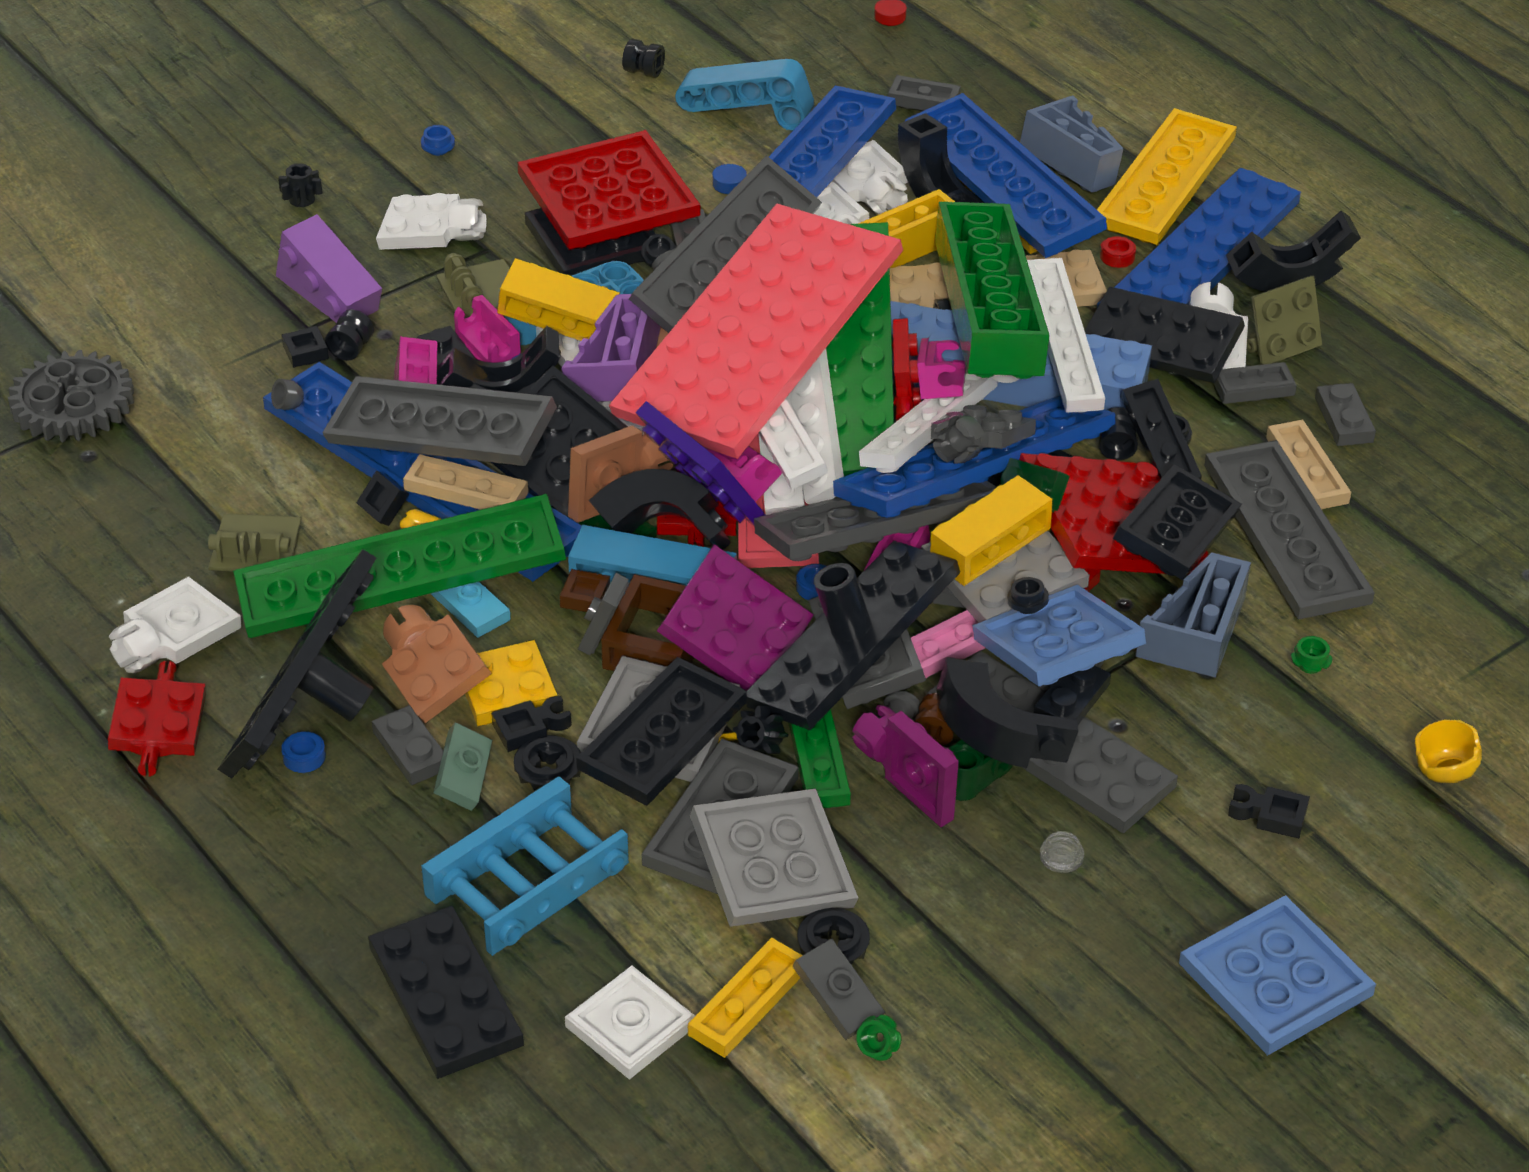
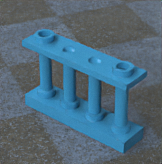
M558 776L421 865L424 894L435 905L448 896L456 894L485 920L486 951L493 956L506 946L515 944L522 935L607 877L618 874L629 863L628 834L621 829L602 841L572 815L570 785ZM559 826L588 852L569 864L542 841L539 836L551 828ZM525 848L554 875L535 887L504 859L519 849ZM491 871L520 898L500 910L469 882L483 873Z

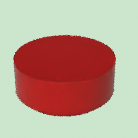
M880 0L875 4L874 18L882 25L896 26L906 20L907 7L900 0Z
M1113 236L1101 243L1100 259L1104 264L1110 267L1123 268L1134 263L1136 245L1130 239Z

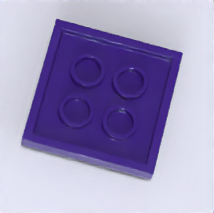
M646 401L635 412L646 424L642 431L656 445L660 446L659 451L676 465L675 469L679 473L695 479L700 484L702 483L716 502L719 501L725 505L723 507L724 510L738 523L746 519L754 526V518L766 516L717 457Z

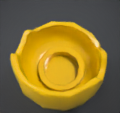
M1444 719L1428 724L1415 737L1418 767L1429 780L1437 783H1458L1472 777L1481 764L1482 749L1478 732L1473 726L1461 720Z

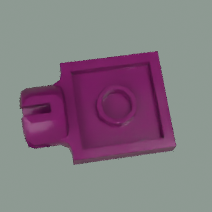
M877 705L876 710L881 717L880 719L872 712L863 713L852 731L855 734L852 737L855 745L870 759L882 762L885 769V778L938 826L943 827L953 821L959 761L953 752L946 747H942L927 733L921 724L912 721L902 711L895 713L887 706Z

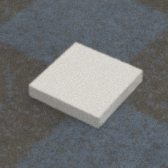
M631 965L566 1015L565 1027L630 1080L688 1033V1023L695 1015Z

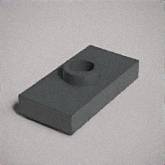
M1285 362L1222 369L1214 383L1223 404L1295 396L1297 387Z
M615 573L603 599L594 597L584 619L591 623L578 650L588 655L594 654L629 585L628 578Z
M833 939L828 940L795 960L792 967L845 1041L857 1034L859 1027L867 1017L872 1015L879 1017V1015L885 1014L881 1005Z

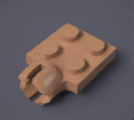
M633 425L571 448L568 517L579 523L600 515L588 500L606 485L626 474L646 469L671 470L673 468L672 462L658 467V464L666 462L668 459L659 451L660 446L656 445L646 434L642 435V431Z
M409 604L398 608L406 621L399 625L393 615L390 614L384 623L383 635L392 648V655L382 665L416 715L425 724L492 673L449 614L438 621H432L422 607Z

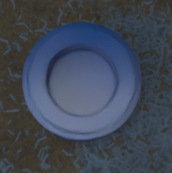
M736 164L720 165L712 173L713 187L720 193L729 194L747 176V172L743 167Z
M810 564L798 571L796 590L802 598L811 600L819 597L814 585V578L822 568L826 567L825 565Z
M298 732L287 737L282 744L283 762L291 771L298 773L311 772L319 768L325 761L324 741L315 733Z

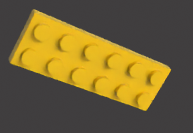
M1174 108L1097 210L1106 217L1107 230L1139 239L1142 242L1158 245L1233 142L1237 127Z

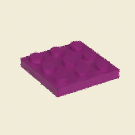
M714 544L657 629V632L728 682L739 684L740 688L747 691L803 634L814 614Z

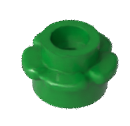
M1316 636L1301 638L1291 654L1294 665L1309 674L1318 673L1322 668L1327 669L1332 664V656L1329 655V644L1324 639Z
M884 1014L879 1015V1017L874 1015L867 1017L859 1027L856 1036L857 1045L861 1052L878 1061L890 1059L892 1053L899 1050L902 1041L901 1033L896 1029V1022L890 1016ZM878 1033L883 1034L884 1039L882 1042L878 1040Z

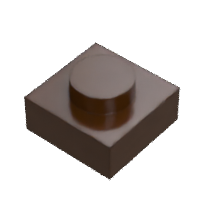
M571 569L560 594V608L587 612L594 597L603 599L610 585V576Z

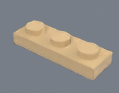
M1303 419L1268 426L1267 440L1269 442L1275 440L1279 442L1321 509L1349 504L1351 497L1350 489Z
M419 454L403 478L405 491L480 510L523 500L528 494V481Z

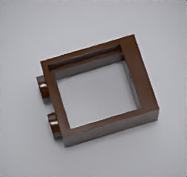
M634 574L601 639L603 669L615 671L622 656L641 661L647 660L649 663L666 667L677 657L692 663L694 657L674 643L627 633L638 609L667 615L686 587L685 585Z

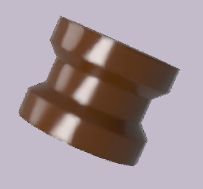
M937 693L928 694L923 697L919 706V714H917L914 722L921 724L935 741L941 746H945L951 742L954 732L941 715Z

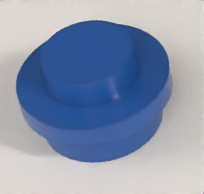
M433 125L426 128L423 133L424 135L421 137L422 149L432 155H444L455 146L454 136L451 134L450 129L443 125Z

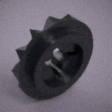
M552 735L536 737L525 742L517 750L514 756V771L517 772L520 783H530L534 791L558 776L570 785L572 778L580 777V771L577 770L576 757L581 752L573 742L566 738ZM541 761L549 765L556 763V769H551L548 766L541 768Z
M825 908L811 913L801 922L797 933L801 955H805L827 942L829 936H832V930H836V936H838L839 940L838 947L849 963L852 965L855 959H864L866 949L870 945V933L866 923L855 913L840 908Z

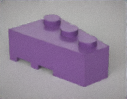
M318 214L282 231L276 277L336 323L346 310H358L367 316L378 311L382 287Z
M618 294L613 298L595 322L596 330L589 339L583 338L579 343V353L573 361L567 360L561 367L562 373L597 402L613 401L656 349L660 325L629 300L631 294Z

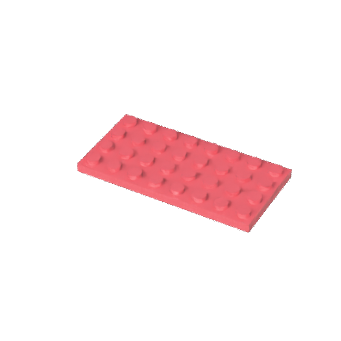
M776 204L609 404L612 414L618 418L645 427L646 424L635 412L647 401L704 448L738 459L902 253L901 239Z

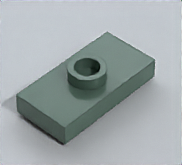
M455 722L448 730L433 793L472 811L479 802L492 740Z

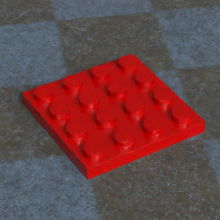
M646 130L517 162L519 176L569 250L583 248L590 244L617 239L628 234L648 231L655 227L674 222H683L686 219L700 216V203Z
M1045 453L1020 454V461L1056 470L1070 476L1059 509L1054 511V513L1052 512L1051 529L1073 568L1166 574L1156 564L1141 555H1135L1127 551L1121 543L1113 539L1122 522L1161 480L1155 466L1148 462L1135 463L1114 459H1087L1080 456H1051ZM1207 551L1189 574L1209 555Z

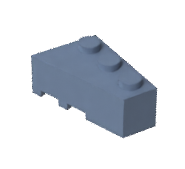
M1073 95L1027 110L1020 143L1040 161L1054 168L1058 174L1070 178L1079 184L1082 189L1089 192H1097L1115 185L1124 148L1104 127L1097 128L1092 123L1093 115L1089 111L1082 112L1077 107L1078 100Z
M1211 552L1183 580V586L1173 595L1168 594L1162 600L1161 607L1152 616L1147 615L1140 621V626L1145 629L1146 644L1137 647L1136 657L1216 678L1246 597L1251 562Z

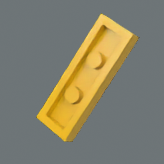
M771 937L688 1023V1036L725 1058L797 983L800 976L792 966L795 960L803 955Z

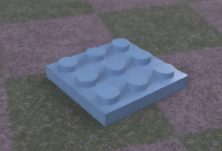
M1078 584L1049 595L1048 604L1036 613L1023 614L1013 609L972 625L974 640L1038 687L1053 684L1059 678L1074 672L1088 670L1095 664L1114 656L1126 655L1130 650L1146 644L1144 628Z
M1286 895L1183 950L1180 953L1179 964L1267 1056L1372 997L1376 987V983Z

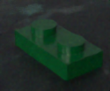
M1010 458L1006 469L1002 473L1000 485L1019 475L1052 498V512L1058 511L1070 476L1056 470Z

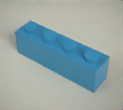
M582 525L568 556L569 573L571 569L608 575L610 576V583L615 573L628 578L629 583L634 574L686 586L711 548ZM725 551L737 560V553Z

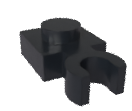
M561 696L551 697L542 706L537 708L529 700L491 713L492 725L507 752L519 749L521 745L533 738L547 736L548 729L562 731L572 726L570 711L563 712V699Z
M1236 784L1228 816L1237 820L1255 818L1258 819L1257 829L1299 839L1310 796L1267 786L1265 795L1257 793L1255 789L1248 785Z

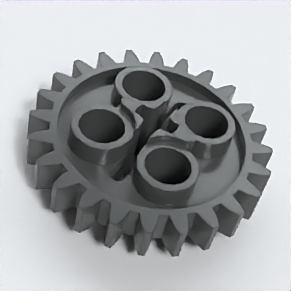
M78 350L75 356L69 357L66 351H63L59 359L52 355H47L48 362L46 363L35 360L33 361L35 369L23 368V377H14V386L8 389L10 394L8 402L14 422L20 423L22 431L30 429L31 436L33 437L43 432L46 441H49L54 435H59L60 442H64L68 435H73L77 441H80L82 433L86 432L90 436L96 437L95 429L101 428L109 431V422L121 423L120 414H129V405L134 404V389L128 369H122L120 361L112 363L110 355L98 359L97 351L92 352L88 357L83 356L82 350Z

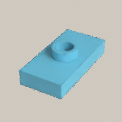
M480 582L431 593L437 601L477 638L511 620L510 609Z

